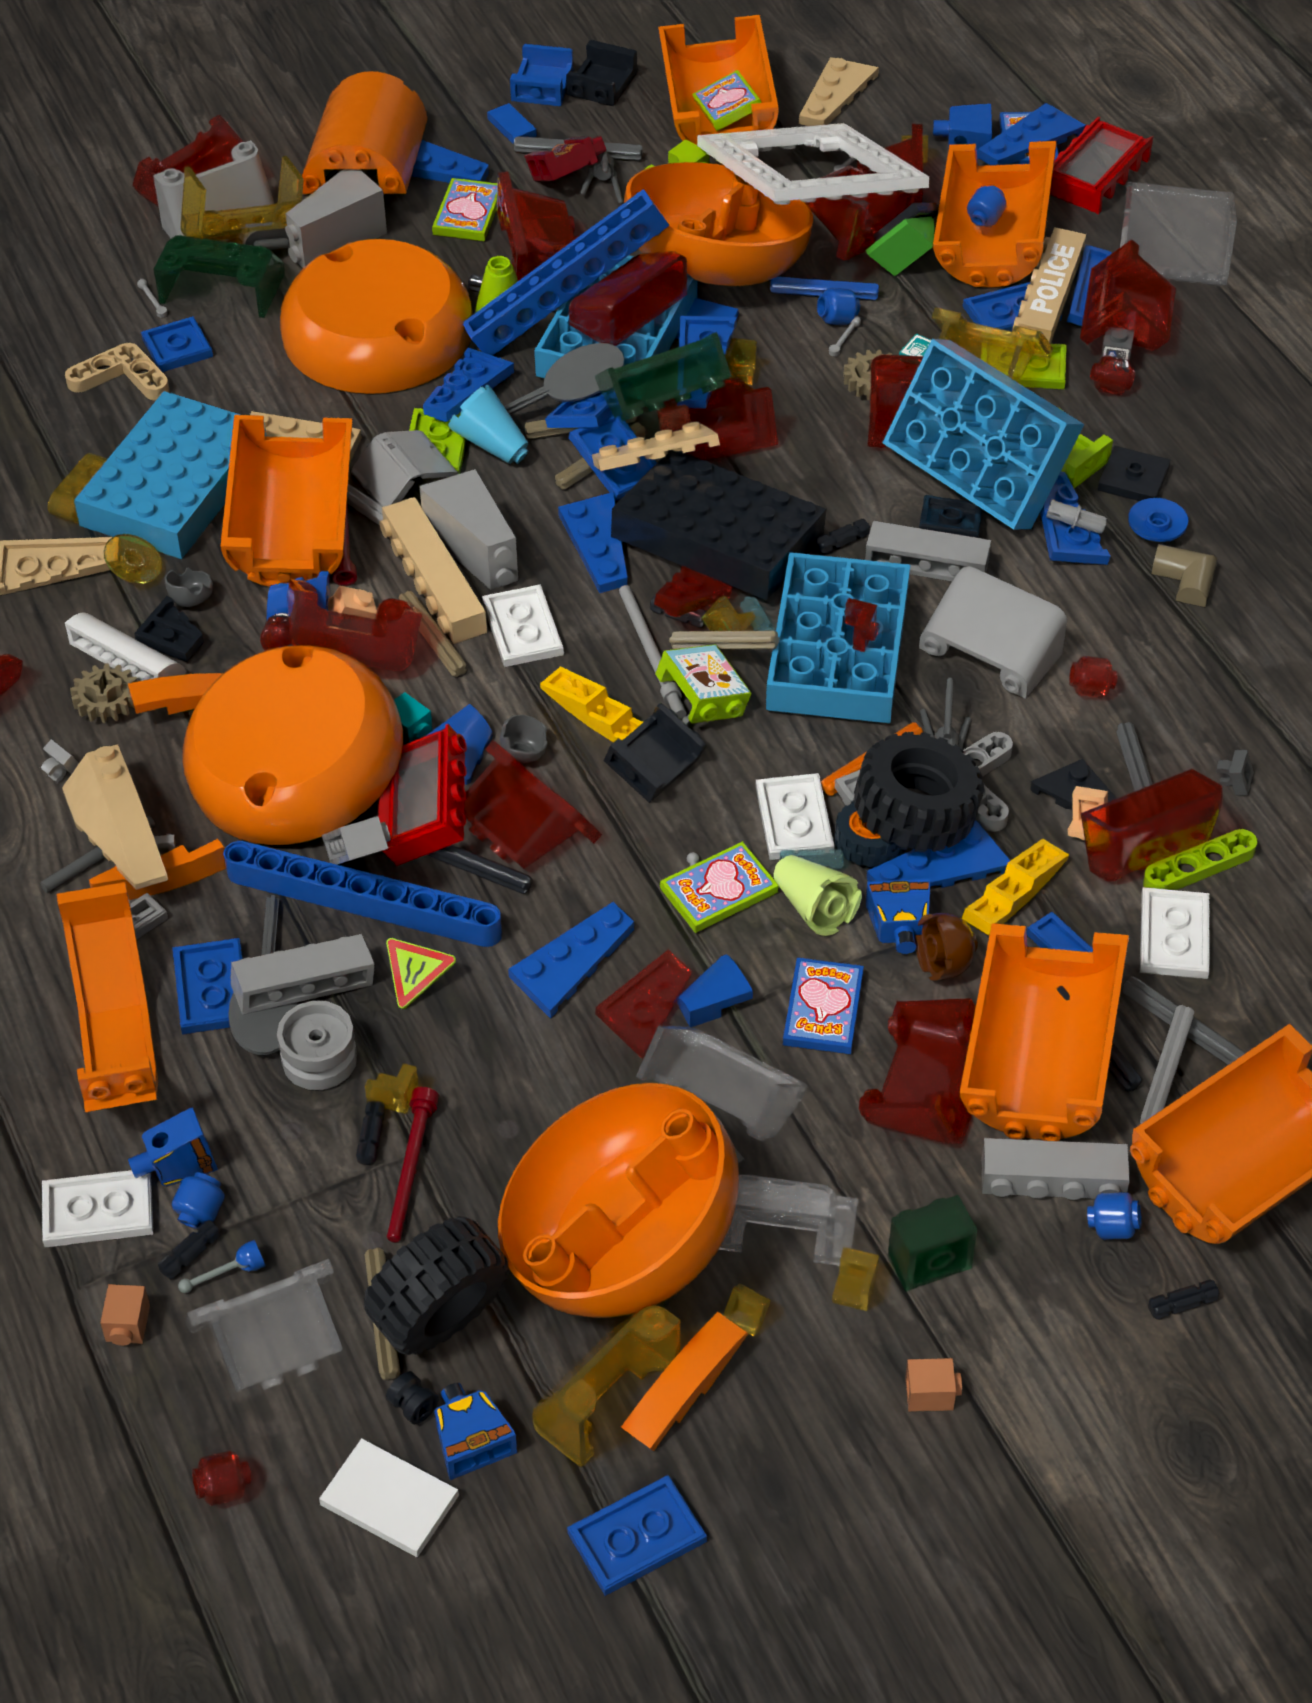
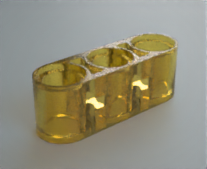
M87 453L51 494L48 501V512L51 515L79 523L74 499L107 461V458Z

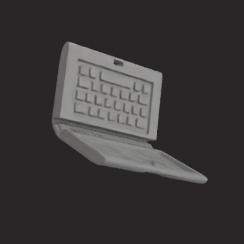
M418 430L384 432L377 435L351 470L352 475L371 498L383 507L400 502L415 483L412 478L414 479L419 476L422 479L451 477L459 474L424 432Z

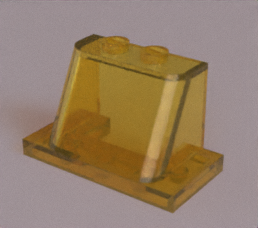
M936 307L934 309L932 319L942 330L939 339L953 341L1018 383L1033 355L1047 359L1051 358L1053 347L1041 331L1014 325L1013 332L968 322L962 313Z

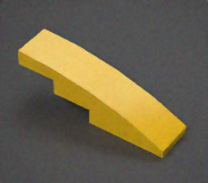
M561 666L540 683L541 689L565 710L613 743L618 738L620 740L625 739L643 723L633 717L631 707L609 698L606 687Z
M1041 839L1008 862L1005 873L986 886L984 895L965 908L962 919L985 934L990 935L992 923L1004 924L1015 915L1068 860L1069 854L1045 839Z

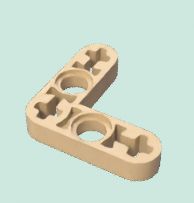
M124 343L68 368L65 372L67 387L73 392L87 391L122 374H125L145 397L150 400H157L163 391H170L165 374L133 343ZM101 366H110V367L107 368V369H102V370L97 369L98 367H101ZM145 369H146V370H149L148 372H145V373H139V374H138V373H135L136 371H139V370H145Z

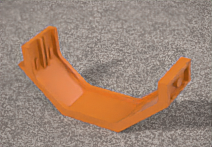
M126 883L58 893V907L65 932L80 1021L85 1070L84 1068L77 1069V1076L84 1100L85 1112L157 1100L158 1075L151 1023Z

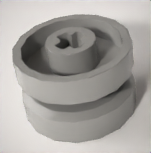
M309 1001L298 1004L283 1016L278 1025V1046L285 1075L295 1085L308 1090H324L335 1087L349 1078L356 1067L357 1049L354 1041L353 1024L345 1010L328 1001Z

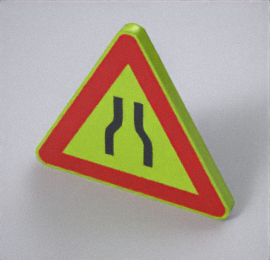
M389 938L386 942L397 1004L401 1009H406L456 963V958L450 954L394 938Z

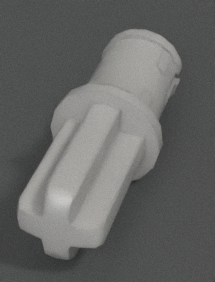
M1054 499L1051 500L1046 514V518L1070 524L1073 529L1077 526L1099 534L1104 531L1107 523L1106 517L1082 510L1080 505L1074 507Z

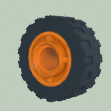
M854 802L844 806L841 812L839 811L836 819L834 843L840 855L845 856V859L853 861L857 865L873 867L903 854L904 849L897 848V844L893 842L888 844L881 840L879 834L876 833L874 835L868 830L867 822L863 823L860 819Z

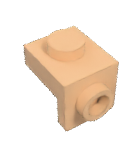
M340 585L335 594L328 599V614L331 625L339 627L345 616L373 622L377 616L373 594L365 590Z
M1076 786L1073 791V820L1068 828V836L1086 841H1097L1108 824V791Z

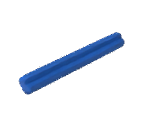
M775 277L771 279L770 283L771 292L780 294L820 296L828 288L850 289L854 292L856 299L877 300L879 294V285L876 283Z

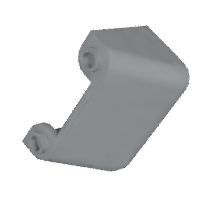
M251 140L241 142L232 149V162L187 178L184 173L172 168L153 175L162 228L182 252H199L239 237L241 227H245V224H263L277 220L276 206L260 154Z
M966 566L956 574L920 636L919 649L931 655L942 656L951 645L1001 669L1000 680L1003 687L1008 692L1026 699L1062 655L1067 617L1058 606L974 567Z

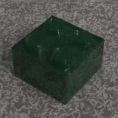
M959 1195L947 1199H936L927 1206L915 1210L907 1209L891 1218L887 1257L905 1292L972 1269L977 1228Z

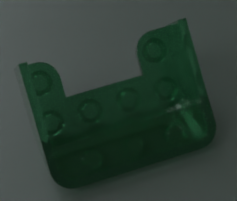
M176 235L167 241L153 269L160 304H165L180 272L183 270L237 277V281L244 286L255 287L259 318H265L285 275L283 260L268 248Z
M715 332L699 341L615 369L613 367L608 368L597 374L595 379L614 418L621 417L622 421H626L644 414L643 408L647 407L648 411L652 412L664 408V401L674 398L675 402L679 403L692 398L691 392L701 389L702 394L717 390L724 387V380L732 376L718 334Z

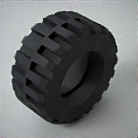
M904 732L902 736H898L896 733L889 735L885 740L881 739L876 742L864 756L854 791V806L857 814L863 823L867 822L868 830L874 835L876 833L879 834L881 840L888 844L890 842L897 844V848L907 850V847L913 848L915 852H925L927 849H932L933 852L945 849V846L950 848L958 844L970 833L984 793L983 776L979 767L976 766L974 759L969 754L965 755L961 747L956 744L954 746L949 744L947 739L939 737V739L933 738L928 733L914 735L913 732ZM907 788L918 789L930 795L915 793Z
M458 1216L456 1219H446L443 1223H437L429 1227L428 1231L415 1236L413 1241L406 1246H402L391 1260L388 1259L382 1266V1270L375 1274L371 1280V1286L367 1287L365 1291L364 1308L366 1314L395 1350L406 1355L421 1354L423 1350L429 1351L435 1348L437 1344L444 1343L457 1331L464 1329L473 1318H477L483 1312L482 1310L486 1305L494 1300L495 1294L502 1289L504 1280L508 1277L507 1258L475 1220L463 1216Z

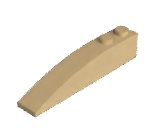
M118 744L103 746L95 751L86 753L62 787L76 827L88 835L89 841L94 846L98 845L102 850L103 856L108 861L112 860L116 864L117 870L136 890L167 881L168 876Z

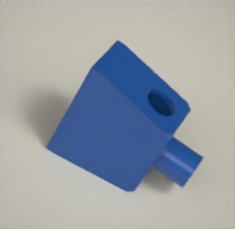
M991 104L952 106L949 109V120H933V136H948V149L949 145L976 144L978 153V149L992 139Z

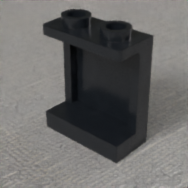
M590 40L586 45V60L577 72L569 71L566 74L567 95L614 106L637 73V51Z
M660 703L655 707L653 714L625 739L620 740L618 738L610 745L603 761L650 803L699 760L706 744L696 731L688 728L673 710Z

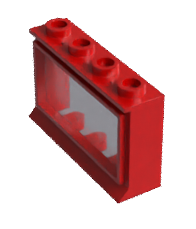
M1097 117L1090 125H1086L1083 132L1071 141L1064 152L1061 151L1058 154L1057 159L1054 161L1050 195L1099 214L1102 208L1103 196L1112 199L1116 183L1126 184L1129 169L1137 172L1140 168L1141 160L1145 162L1150 160L1153 136L1145 139L1142 136L1100 121V117Z
M446 724L443 730L403 745L396 772L389 785L379 797L380 823H386L391 839L389 842H386L388 849L382 851L397 866L464 840V826L466 825L464 801L467 798L465 791V776L467 774L465 752L467 751V744L461 734H457L449 724Z

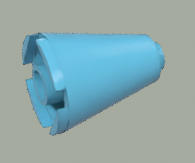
M486 385L485 388L482 386L477 389L460 406L462 411L459 418L454 414L448 424L453 432L508 464H511L513 461L518 464L529 452L526 449L528 441L489 385Z

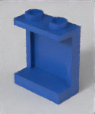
M524 44L522 47L523 59L517 74L512 73L510 78L511 101L561 106L567 91L566 74L569 71L573 72V50L570 48Z

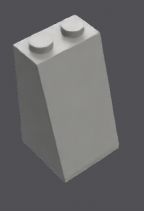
M343 169L286 213L287 226L285 231L290 244L288 253L294 263H298L302 268L319 255L332 252L347 243L376 239L387 234L383 190L360 169Z
M476 469L420 486L422 509L448 552L490 590L518 581L516 537Z

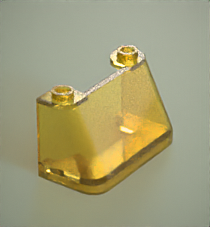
M652 1305L644 1307L613 1327L536 1404L533 1409L532 1418L534 1429L537 1433L582 1468L594 1455V1448L588 1440V1435L592 1432V1423L587 1419L596 1409L597 1400L627 1370H630L641 1380L646 1377L648 1372H664L680 1353L681 1320L665 1308Z

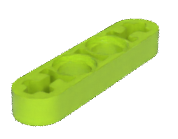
M1238 829L1162 859L1146 868L1143 886L1145 888L1178 890L1247 862L1255 855L1257 838L1248 830ZM1210 852L1218 853L1223 859L1212 861L1206 857V854ZM1180 864H1189L1195 870L1193 872H1184L1178 866Z

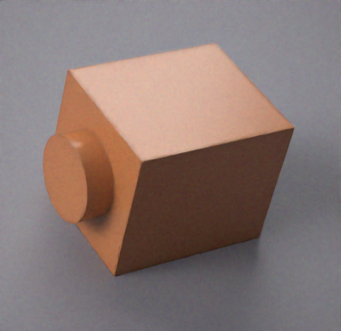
M108 1284L100 1322L106 1342H112L121 1346L129 1345L130 1343L143 1344L150 1308L145 1286Z
M953 1358L907 1360L905 1380L908 1412L954 1410L955 1397L962 1395L961 1373H954Z

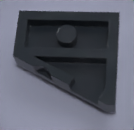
M169 596L163 599L134 633L135 640L186 662L204 643L201 631L190 623L189 618L183 611H178L174 606V601Z
M1083 759L1031 781L1030 790L1033 793L1039 795L1042 791L1056 798L1055 804L1065 809L1073 810V791L1076 786L1108 791V813L1118 809L1119 800Z

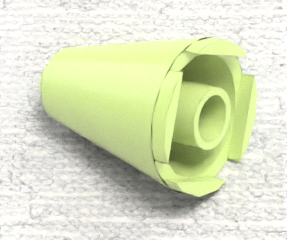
M795 855L786 856L776 864L774 870L775 882L808 927L816 934L822 936L835 934L839 931L836 927L843 922L848 924L854 918L861 903L862 892L858 889L857 884L859 883L852 876Z

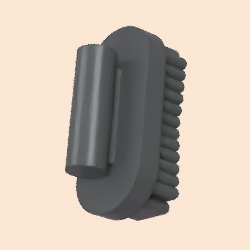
M279 220L263 224H245V227H241L239 238L247 252L287 249L289 246V238L285 231L286 225L282 224Z

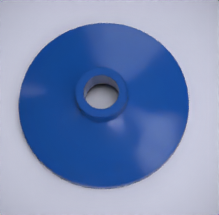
M1148 498L1133 505L1129 512L1128 522L1131 529L1140 537L1156 542H1166L1177 539L1184 534L1188 526V516L1185 510L1173 501L1163 498Z

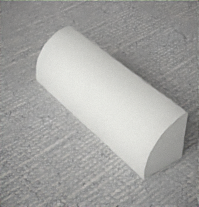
M78 613L65 622L69 643L72 646L103 663H109V666L115 668L118 664L121 665L122 672L130 669L132 677L136 676L137 681L186 674V670L181 664L88 613Z

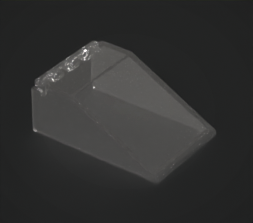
M1127 181L1116 273L1125 276H1145L1146 278L1172 279L1189 283L1200 282L1216 286L1227 285L1237 225L1234 193Z

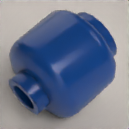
M982 186L978 188L967 205V213L971 221L977 226L991 227L995 225L1007 207L1004 193L995 186Z
M828 288L824 291L823 295L819 296L817 301L818 315L827 324L848 325L860 311V302L850 289Z
M196 1172L194 1176L183 1178L172 1200V1208L179 1214L177 1220L194 1229L204 1221L210 1220L214 1222L225 1199L224 1192L220 1189L221 1183L215 1178Z
M1128 1192L1100 1193L1095 1198L1094 1206H1088L1087 1208L1089 1228H1095L1097 1235L1103 1240L1132 1238L1136 1229H1141L1142 1226L1139 1200L1134 1201L1132 1195Z

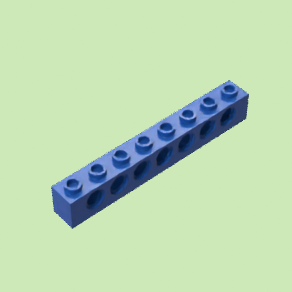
M644 189L465 320L463 326L477 347L483 353L493 356L518 336L524 334L525 331L537 322L546 318L556 308L569 301L571 297L586 286L592 284L593 281L605 272L614 268L624 258L637 251L639 247L654 236L660 234L669 226L668 222Z

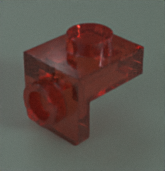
M848 598L845 606V623L855 626L853 649L865 652L869 641H875L879 629V623H876L877 605Z

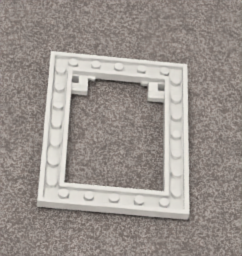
M845 123L698 135L697 146L704 150L706 154L711 155L716 161L722 163L725 168L730 169L735 175L740 176L745 182L751 184L754 189L769 197L775 204H790L791 200L798 199L802 202H815L816 198L820 197L839 200L842 199V195L862 198L867 197L868 193L876 192L879 195H892L893 191L898 190L906 193H916L920 188H929V176ZM805 144L807 147H820V150L823 152L844 151L849 154V157L857 159L860 164L866 165L871 171L877 173L790 181L758 159L757 156L758 151H770L772 147L780 146L783 149H794L796 145Z

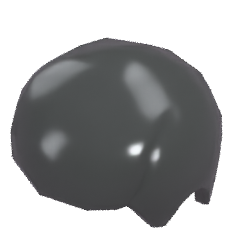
M189 567L186 568L182 575H177L174 570H170L164 577L169 597L181 607H192L201 604L210 598L214 589L211 576L208 573L192 571Z
M524 714L511 716L504 722L500 735V745L503 753L511 760L520 763L538 761L545 753L548 744L546 740L547 728L534 717Z

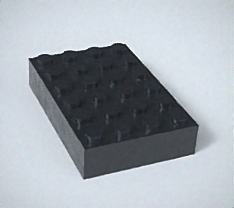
M672 449L612 508L611 537L767 600L785 580L789 552L809 554L816 546V538L824 535L827 509L790 495L787 492L762 484L759 481L739 475L734 471L683 453V451H673Z

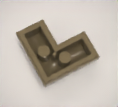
M1158 544L1152 574L1181 580L1175 601L1206 607L1217 566V557Z

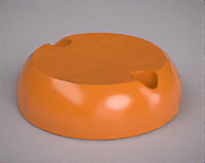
M697 162L662 164L635 174L626 186L624 203L644 189L669 224L660 234L639 247L642 254L664 270L680 269L689 274L694 280L703 283L745 286L769 281L783 274L796 263L806 250L812 233L813 213L807 202H802L798 199L791 200L790 204H775L773 200L764 196L759 190L754 189L751 184L745 182L740 176L735 175L730 169L725 168L724 165Z
M369 239L347 243L332 252L321 254L300 271L283 299L280 330L283 346L288 358L296 368L312 380L337 390L352 393H389L427 383L454 366L463 356L471 342V338L463 324L465 320L473 315L469 293L464 283L455 271L437 255L424 248L402 241Z
M318 646L273 648L250 656L232 666L211 684L203 694L191 715L185 734L182 758L184 773L192 796L204 815L225 833L240 840L256 844L289 845L306 842L322 837L323 834L352 822L381 796L395 774L401 758L403 727L397 706L387 687L379 676L362 662L337 650Z
M659 1083L632 1084L615 1088L590 1098L565 1113L536 1139L520 1160L506 1186L498 1217V1239L500 1250L507 1258L508 1268L520 1284L542 1303L567 1314L592 1318L618 1317L643 1311L667 1300L682 1290L702 1272L726 1238L732 1224L739 1190L738 1159L734 1145L722 1122L706 1103L693 1093L680 1087Z

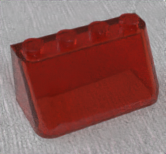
M677 251L643 253L632 257L628 262L612 271L608 276L592 285V287L571 301L569 305V325L599 343L617 346L687 295L686 257Z
M1190 769L1081 813L1090 872L1106 881H1117L1123 875L1136 870L1146 869L1155 862L1208 841L1213 834L1224 801L1222 786L1194 769Z

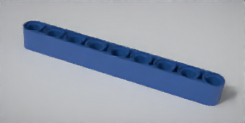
M245 841L232 842L224 849L223 854L228 878L231 882L482 947L494 946L502 938L501 913L499 908L491 903Z

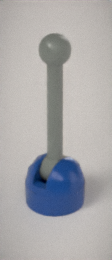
M252 1240L238 1249L234 1261L191 1280L182 1279L178 1284V1288L182 1293H189L193 1286L236 1267L250 1272L261 1269L266 1265L255 1240Z

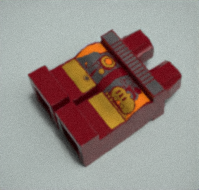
M589 136L570 137L564 140L565 144L556 145L552 151H537L524 155L533 181L556 180L586 165L597 163V155L606 152L602 137L597 136L592 139Z

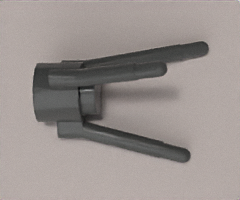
M608 152L597 155L598 162L588 169V175L580 193L585 195L593 177H597L599 180L610 178L618 203L622 204L623 198L617 179V172L614 170V160Z
M950 677L947 679L944 727L939 728L935 735H933L926 710L921 709L920 714L925 733L931 734L930 737L939 739V737L947 739L949 744L953 746L956 744L963 749L971 718H965L959 735L951 727L953 679Z

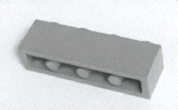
M873 521L866 545L865 560L909 564L911 575L953 581L956 574L966 566L974 567L986 573L991 540Z
M379 816L350 824L322 835L330 863L336 865L388 849L386 842L391 840L388 827L385 822L380 823Z
M362 934L231 962L230 984L242 1014L372 986L374 961Z
M984 1138L981 1157L982 1194H993L1000 1197L1008 1195H1024L1032 1198H1042L1045 1196L1065 1197L1070 1200H1077L1080 1198L1095 1199L1100 1193L1127 1192L1128 1144Z

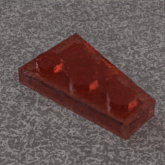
M682 566L680 573L676 572L673 575L672 582H667L656 593L654 605L664 609V612L670 616L680 617L686 613L697 611L700 608L730 598L732 587Z
M668 949L596 1007L595 1015L635 1053L643 1058L675 1005L677 998L690 980L692 971Z

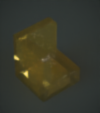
M731 339L725 355L724 382L753 384L757 356V342L755 340Z
M723 596L703 615L702 620L710 631H744L756 618V615L753 611L737 614L727 597Z
M403 1063L397 1077L380 1073L376 1080L367 1079L365 1084L367 1103L371 1100L381 1101L385 1104V1109L407 1114L410 1107L412 1090L419 1087L417 1068Z
M843 1247L840 1257L839 1275L832 1295L833 1303L867 1311L877 1278L879 1255Z

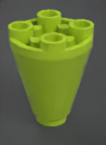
M495 256L488 261L475 313L519 281L514 267L507 257Z

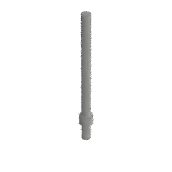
M624 585L619 589V593L656 673L661 655L630 586ZM658 679L661 685L660 693L664 702L670 705L671 710L678 715L679 719L684 718L686 711L681 702L682 694L678 685L672 681L660 682Z

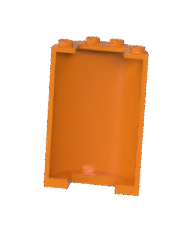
M760 15L735 17L736 39L686 45L684 24L658 27L674 125L682 141L686 139L697 145L698 135L774 128L778 118L779 107ZM738 70L760 98L761 103L751 104V114L716 131L695 102L692 94Z
M361 72L341 81L340 85L332 91L327 101L301 177L300 194H312L325 184V169H377L379 187L383 190V194H406L427 123V113L418 94L404 85V81L382 72Z
M1056 141L1029 142L1030 164L978 166L976 144L949 145L933 240L935 256L949 274L974 287L992 288L1009 286L1025 278L1034 270L1043 253ZM982 186H995L1004 193L1007 202L1004 213L998 222L991 227L975 225L967 213V205L976 190Z
M234 415L221 536V552L226 562L234 571L241 570L248 575V580L270 587L278 583H291L294 579L303 577L305 581L317 578L321 571H329L332 574L338 568L343 556L352 418H323V438L265 436L264 416Z
M992 923L960 1088V1097L970 1114L983 1123L1004 1132L1009 1138L1022 1139L1025 1137L1041 1139L1043 1141H1060L1063 1138L1079 1135L1092 1128L1098 1122L1102 1114L1129 935L1094 932L1093 952L1028 947L1026 926ZM1059 986H1063L1069 993L1070 1000H1065L1057 991Z
M1288 1024L1133 1129L1130 1152L1136 1160L1139 1171L1149 1188V1198L1154 1205L1164 1209L1180 1232L1184 1234L1188 1232L1208 1243H1224L1312 1181V1072L1307 1068L1312 1055V1045L1291 1024Z

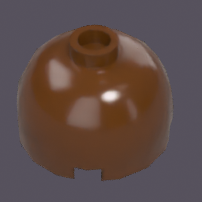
M952 913L924 915L918 923V926L923 925L922 934L916 935L915 939L916 953L922 971H929L932 975L929 979L932 981L960 976L970 967L978 947L976 935L972 933L965 920Z

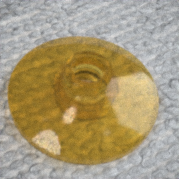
M120 534L109 539L104 547L103 553L107 566L115 575L125 581L135 584H146L155 580L161 572L162 560L158 551L143 538L131 534Z

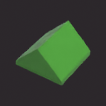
M932 217L904 219L865 251L877 263L896 276L933 247L934 220Z

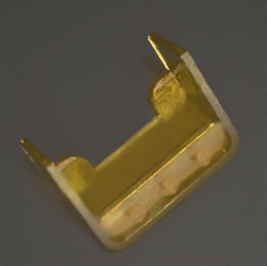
M283 156L277 204L205 211L206 189L190 167H185L181 232L189 242L199 243L239 238V235L254 231L283 229L287 226L286 213L302 201L304 178L287 156ZM272 222V225L241 228L245 227V224Z

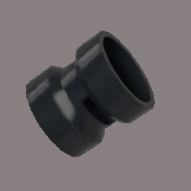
M407 1371L396 1378L390 1385L386 1393V1399L394 1407H401L404 1417L415 1425L423 1422L432 1414L438 1405L439 1396L430 1388L422 1387L421 1379L412 1371Z

